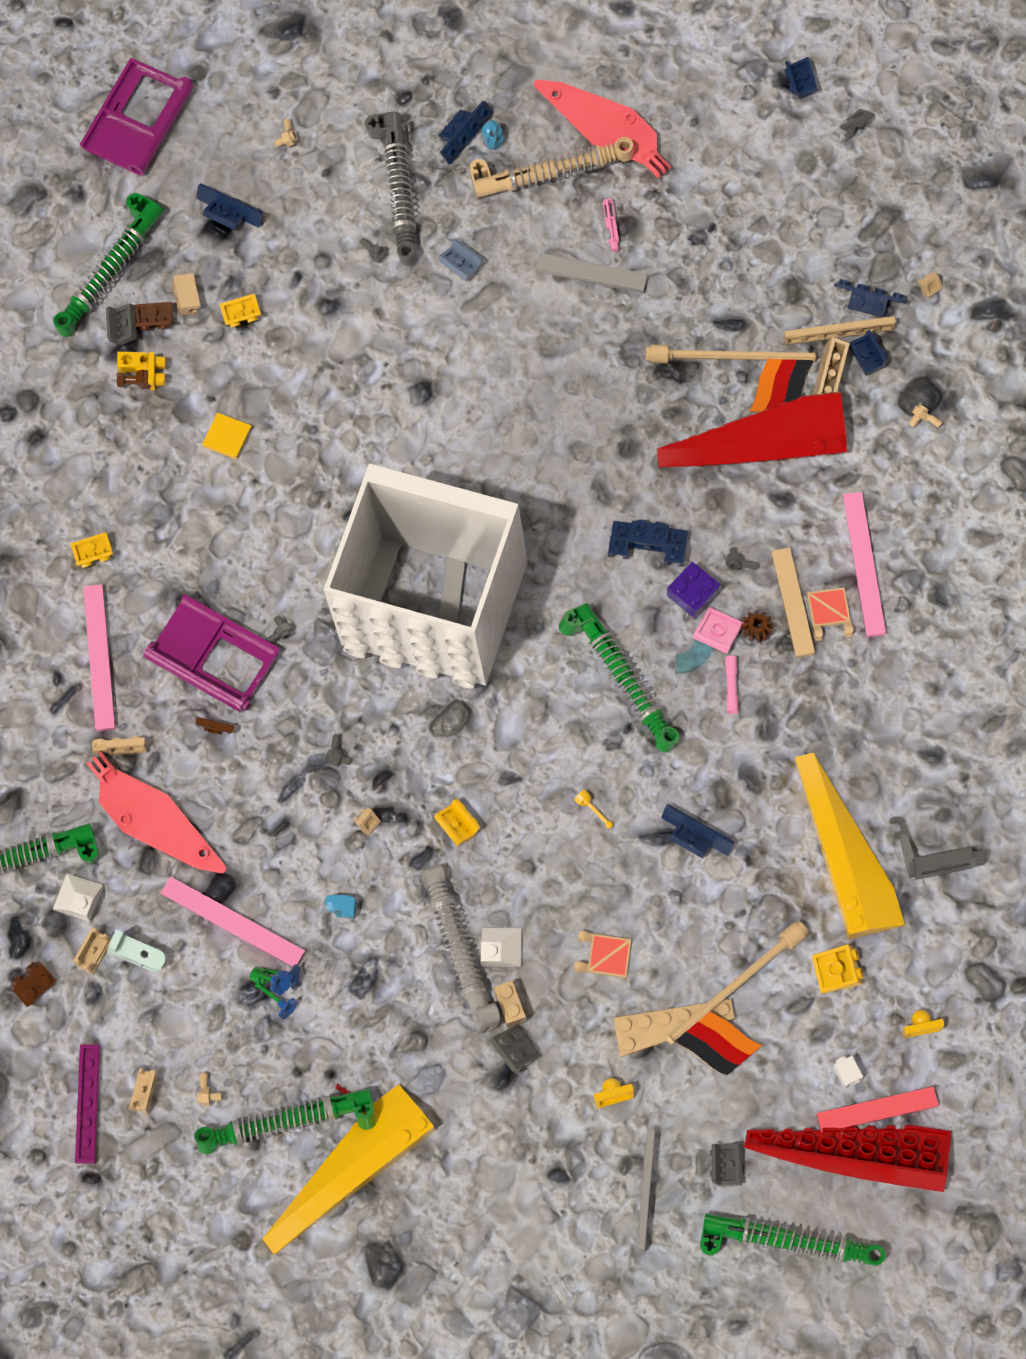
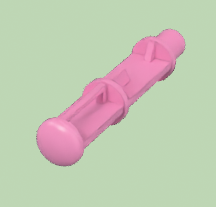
M608 198L603 200L602 204L606 228L610 229L611 239L608 242L611 245L612 252H616L619 250V237L613 200ZM611 204H612V207H613V214H614V216H612V214H611V207H610ZM604 205L607 206V212H608V217H607V218H606V212H605V206H604Z

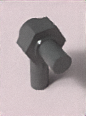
M364 237L361 238L359 243L370 253L371 261L380 263L385 258L383 247H380L378 244L372 245Z
M735 547L729 549L730 554L725 559L726 566L729 569L737 570L740 567L757 569V562L742 559V556L737 553V548Z
M278 615L274 617L277 628L274 629L275 631H273L272 635L264 640L273 643L278 638L287 639L292 635L293 630L288 622L284 623L281 616Z
M334 734L331 749L327 751L325 760L333 766H336L338 763L349 765L351 758L341 755L339 748L340 735Z

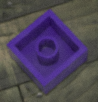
M692 561L667 587V597L696 619L718 596L721 584Z

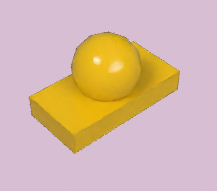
M917 1010L911 1017L913 1025L904 1027L902 1032L904 1038H910L942 1031L945 1025L943 1019L931 1021L927 1011Z
M615 1078L606 1079L602 1084V1092L593 1094L597 1109L635 1098L632 1084L621 1086L620 1082Z

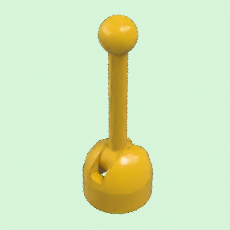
M585 789L575 797L574 801L577 804L589 806L605 823L608 829L613 827V822L608 821L590 803L591 796Z

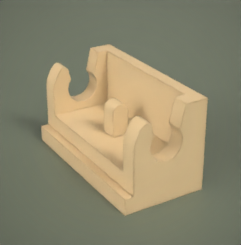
M194 274L174 275L172 287L179 317L197 313V309L200 308V301Z
M92 927L73 960L76 967L93 975L111 942L109 936L105 933L104 935Z
M139 1068L129 1110L149 1113L158 1079L156 1071L150 1070L148 1072L143 1068Z

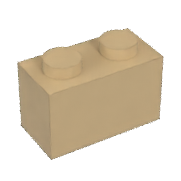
M513 981L495 986L494 993L507 1029L526 1023V1017Z

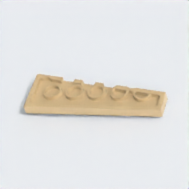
M731 999L721 1001L710 1011L728 1022L734 1020ZM706 1003L615 1017L613 1020L620 1057H625L667 1042L666 1035H670Z

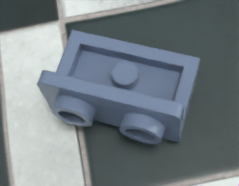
M454 239L451 247L439 255L438 261L464 281H467L479 272L483 258L459 240Z

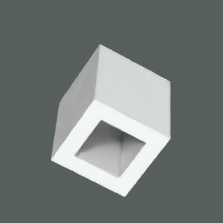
M843 1056L835 1061L836 1064H834L833 1070L844 1090L862 1081L863 1075L853 1056L848 1058Z

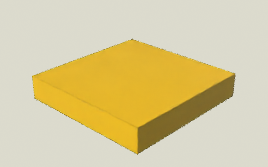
M217 413L202 446L237 460L252 427L249 424Z

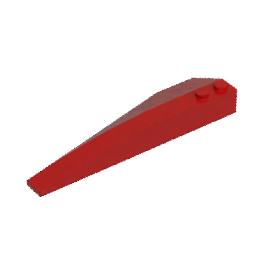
M841 392L801 396L796 400L784 402L774 408H768L760 413L751 414L723 424L724 426L709 429L707 432L699 435L695 434L685 440H679L657 448L658 468L778 460L847 452Z

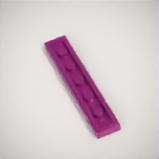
M80 1045L75 1164H96L100 1045Z

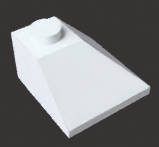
M66 874L53 910L90 922L103 885Z
M482 928V967H521L522 929Z

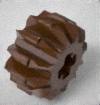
M755 610L754 615L748 612V617H743L742 622L744 623L741 624V629L745 630L743 635L749 636V641H752L753 638H756L757 643L760 642V638L766 641L767 635H772L771 629L774 627V624L770 622L771 616L765 617V611L759 614V611Z

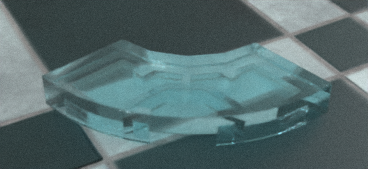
M695 639L694 644L689 650L676 654L675 674L688 673L702 666L711 655L713 647Z

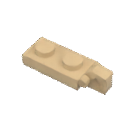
M133 736L130 739L113 738L111 740H103L101 738L93 740L92 748L94 754H98L100 751L102 753H109V755L147 752V743L145 738L140 736Z

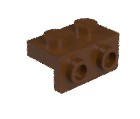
M172 302L134 304L135 327H140V330H149L154 325H158V329L169 328V324H174Z
M37 961L28 965L24 974L16 976L11 981L9 988L28 1007L57 980L41 962Z

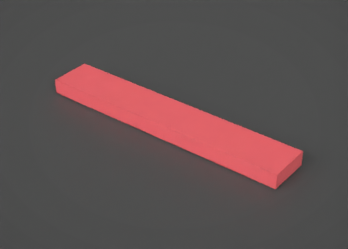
M929 1087L819 1112L816 1116L820 1130L823 1132L822 1128L853 1127L936 1108L939 1105L934 1087Z

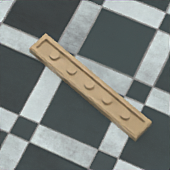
M895 316L784 331V345L827 340L832 337L842 338L864 335L869 329L872 333L893 331L896 323Z
M784 548L771 551L795 657L815 655L791 549Z

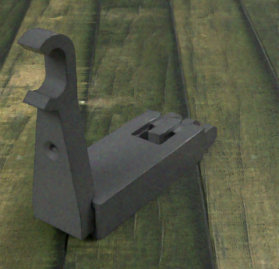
M892 817L889 821L892 825L894 823L900 825L901 831L895 832L893 838L900 840L909 878L915 877V880L973 869V867L985 864L987 853L983 850L972 852L971 847L915 858L903 819Z

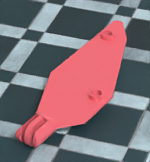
M534 81V87L592 145H599L605 148V145H613L619 138L627 137L633 142L634 155L631 160L644 164L658 179L661 178L660 173L664 175L666 169L670 170L672 168L657 152L656 131L632 108L563 82ZM622 148L621 150L626 151L628 148Z
M101 751L98 754L108 767L105 768L96 756L92 757L93 761L101 769L100 773L90 761L86 762L100 780V805L123 833L196 869L216 873H224L226 871L225 864L167 794L115 769ZM206 851V856L201 857V852Z

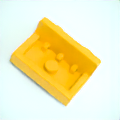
M255 293L219 304L225 325L229 324L230 328L241 325L240 321L245 319L248 322L258 320V315H261Z
M106 532L70 543L77 566L81 565L82 568L92 565V561L97 559L100 562L111 559L110 555H113Z
M457 798L453 800L450 806L439 811L434 816L457 846L475 837L480 829L477 820L471 816L465 805Z

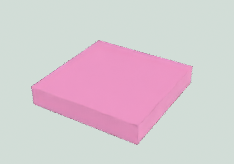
M709 607L693 638L724 653H728L741 630V624L744 622Z

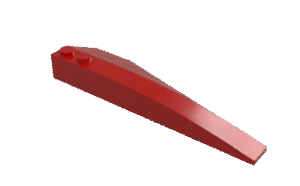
M895 1125L886 1126L883 1129H875L874 1126H866L864 1129H857L856 1127L822 1128L823 1132L821 1130L813 1131V1128H804V1131L784 1129L781 1132H775L773 1129L747 1130L744 1148L781 1160L869 1181L944 1192L952 1131L915 1125H904V1129H895Z

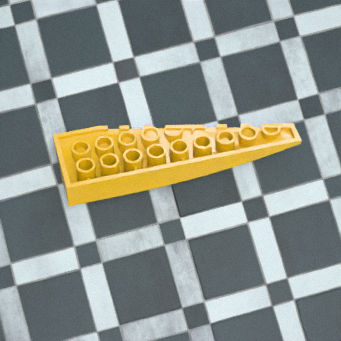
M810 753L795 757L847 939L850 940L905 926L893 885L815 754Z
M399 1084L373 1103L377 1118L376 1125L369 1130H364L358 1126L356 1121L262 1238L274 1255L435 1132L432 1123Z

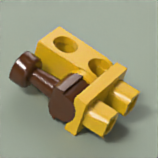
M117 352V387H125V384H136L143 390H155V386L165 385V373H156V369H166L165 357L155 356V352ZM126 372H136V375L125 376Z

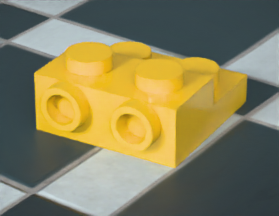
M847 944L811 955L821 994L862 985L861 979H864V973L862 968H858L857 965L859 953L851 945Z

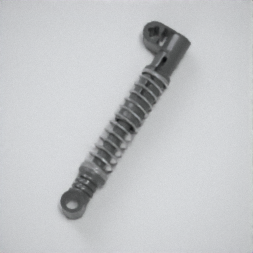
M398 112L374 114L366 118L365 127L372 139L385 138L386 140L384 153L385 157H387L385 162L388 164L386 169L389 170L387 172L389 176L387 181L390 183L388 188L391 189L389 191L391 195L389 200L392 202L390 207L393 208L391 210V213L394 215L392 220L395 221L392 226L397 240V254L403 265L411 266L418 259L414 237L416 224L414 223V205L412 204V192L410 191L412 186L410 185V173L408 172L409 161L407 160L408 154L406 153L407 146L403 139L401 114ZM411 252L409 255L404 256L405 253Z

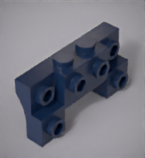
M642 519L632 520V523L613 521L608 557L612 558L613 554L627 559L629 547L631 549L665 553L664 564L668 565V562L679 563V566L683 567L688 530L669 528V525L663 522L649 523Z

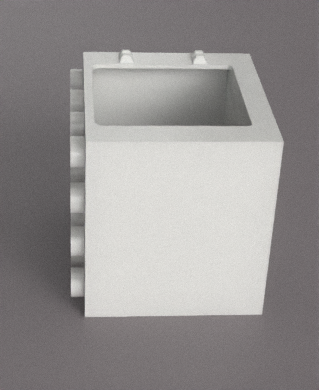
M369 464L324 587V593L341 645L344 646L343 651L357 658H364L366 652L380 656L379 661L393 668H401L402 663L417 666V673L428 678H437L439 673L453 676V683L468 689L474 688L475 683L486 686L528 563L519 505ZM401 546L446 558H454L490 570L471 627L381 602Z

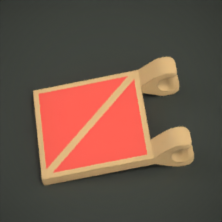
M845 587L807 592L815 641L822 640L823 632L821 627L843 624L845 637L853 635Z
M586 931L579 932L578 941L591 942L588 964L576 961L573 969L575 972L594 973L620 978L627 977L631 939L592 934Z

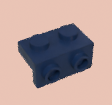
M809 57L793 64L789 60L785 62L787 67L785 73L788 79H790L791 84H789V88L792 94H796L801 99L820 90L812 61Z
M870 329L866 331L864 336L849 342V348L865 376L886 366L887 353L884 349L880 348L877 336L872 334Z

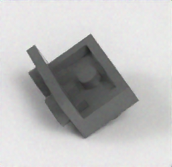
M129 303L117 309L110 306L106 307L108 341L121 346L137 339L135 306Z
M712 1144V1150H710V1160L712 1161L710 1179L712 1184L719 1187L742 1185V1145Z

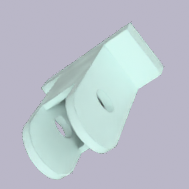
M119 930L115 931L106 953L151 972L161 970L165 963V955L162 951L123 935V932ZM141 954H146L147 957L142 958Z

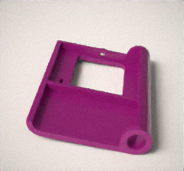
M130 57L83 137L80 146L89 153L134 174L143 176L193 91L194 85L192 80L187 77L176 79ZM143 76H148L174 89L152 127H148L122 114L123 109Z
M184 594L179 606L156 642L152 641L149 643L143 657L241 713L249 709L251 705L250 700L276 661L280 648ZM220 639L227 641L263 662L261 669L245 693H241L201 669Z

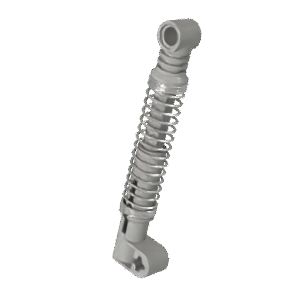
M440 864L421 869L420 874L423 885L428 889V893H430L431 910L433 914L439 913L435 919H441V921L437 922V925H443L439 928V931H445L441 934V937L447 936L443 942H449L445 948H451L447 954L451 955L449 957V960L453 961L451 966H454L453 971L457 972L455 977L459 978L457 983L461 984L459 989H463L461 995L463 1000L467 1001L478 1034L492 1031L500 1022L499 1011L495 1003L488 1004L485 996L487 992L485 984L481 981L480 970H477L476 959L472 958L474 953L470 952L472 947L468 946L470 942L466 940L468 936L464 934L466 932L465 929H462L464 925L460 923L461 918L458 917L459 912L456 911L455 900L449 894L448 888H446L444 870Z

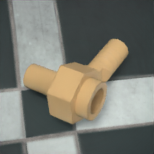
M288 118L283 121L285 131L282 132V137L274 141L276 147L283 144L289 147L295 144L297 136L292 130L291 120Z
M919 404L918 407L915 406L912 410L914 416L908 424L915 428L919 420L923 419L939 428L942 421L934 415L927 414L929 410Z
M200 1073L201 1091H197V1103H201L202 1106H210L211 1101H222V1093H210L208 1074Z

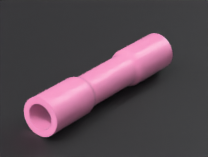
M727 656L725 657L727 713L737 714L739 712L736 680L737 657Z

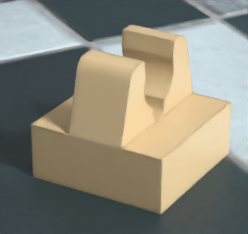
M935 272L926 274L924 279L918 280L919 287L927 298L942 289L939 276Z
M367 808L366 810L362 809L360 811L362 814L358 819L355 817L354 821L363 833L369 835L381 821L371 809Z

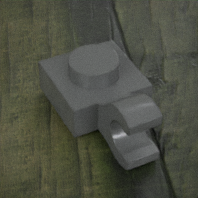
M859 109L847 119L848 122L840 126L842 130L848 128V132L844 136L850 138L854 135L856 127L865 126L868 120L872 118L870 111Z

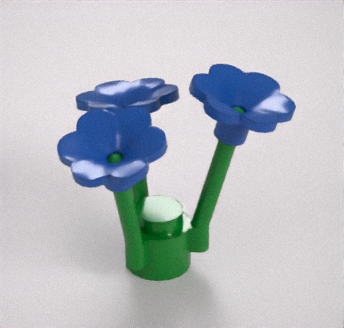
M294 964L290 972L254 967L250 973V981L255 983L256 988L261 989L278 1003V1006L282 1008L278 1016L283 1020L286 1019L288 1015L293 1013L298 1001L291 998L288 1002H285L272 992H276L277 995L281 996L289 987L295 989L300 980V967ZM269 981H271L272 992H270L263 985H267Z

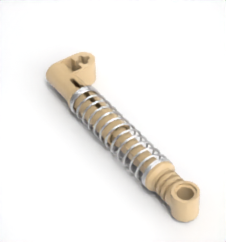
M621 137L613 145H605V148L594 145L592 150L588 147V153H584L583 149H581L582 154L577 155V152L574 151L575 156L570 157L568 152V158L565 159L561 154V160L558 161L554 156V162L552 159L549 160V158L543 162L540 160V163L536 164L533 161L532 165L526 163L525 167L519 165L517 169H514V167L512 169L508 168L504 172L490 175L486 161L482 159L473 160L470 164V173L476 196L480 198L506 190L515 191L517 187L523 189L525 185L530 187L532 183L537 185V182L541 181V183H544V180L551 181V178L557 180L559 173L564 178L566 171L571 176L572 170L576 174H578L579 168L585 172V166L592 170V164L599 169L607 164V161L611 163V160L613 162L616 161V159L623 162L629 161L634 155L633 142L627 137ZM628 148V150L622 151L621 149ZM479 170H481V172H482V177H483V178H480V179H479V174H478V171H479Z

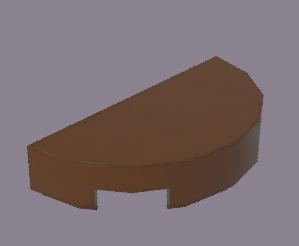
M201 717L196 718L195 723L197 727L202 726L204 731L221 735L222 732H226L229 735L234 730L233 725Z

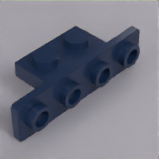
M482 101L473 113L460 109L439 134L441 140L448 142L440 151L447 164H451L493 114L486 101Z
M200 183L198 185L196 199L208 204L204 209L203 216L233 230L243 221L258 228L261 226L262 211Z
M840 279L839 282L836 281L834 284L835 287L852 291L847 309L884 317L888 300L907 303V298H904V294L894 292L893 295L886 294L884 289L876 288L874 291L868 289V286L864 284L853 286L850 285V281Z
M669 804L665 806L661 818L676 826L669 840L702 859L711 847L727 856L730 854L734 841Z

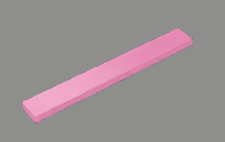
M862 492L843 494L866 637L882 636L886 634Z
M103 585L85 586L83 589L96 732L115 729Z
M170 877L161 892V895L291 967L294 964L298 965L305 954V950L173 877Z

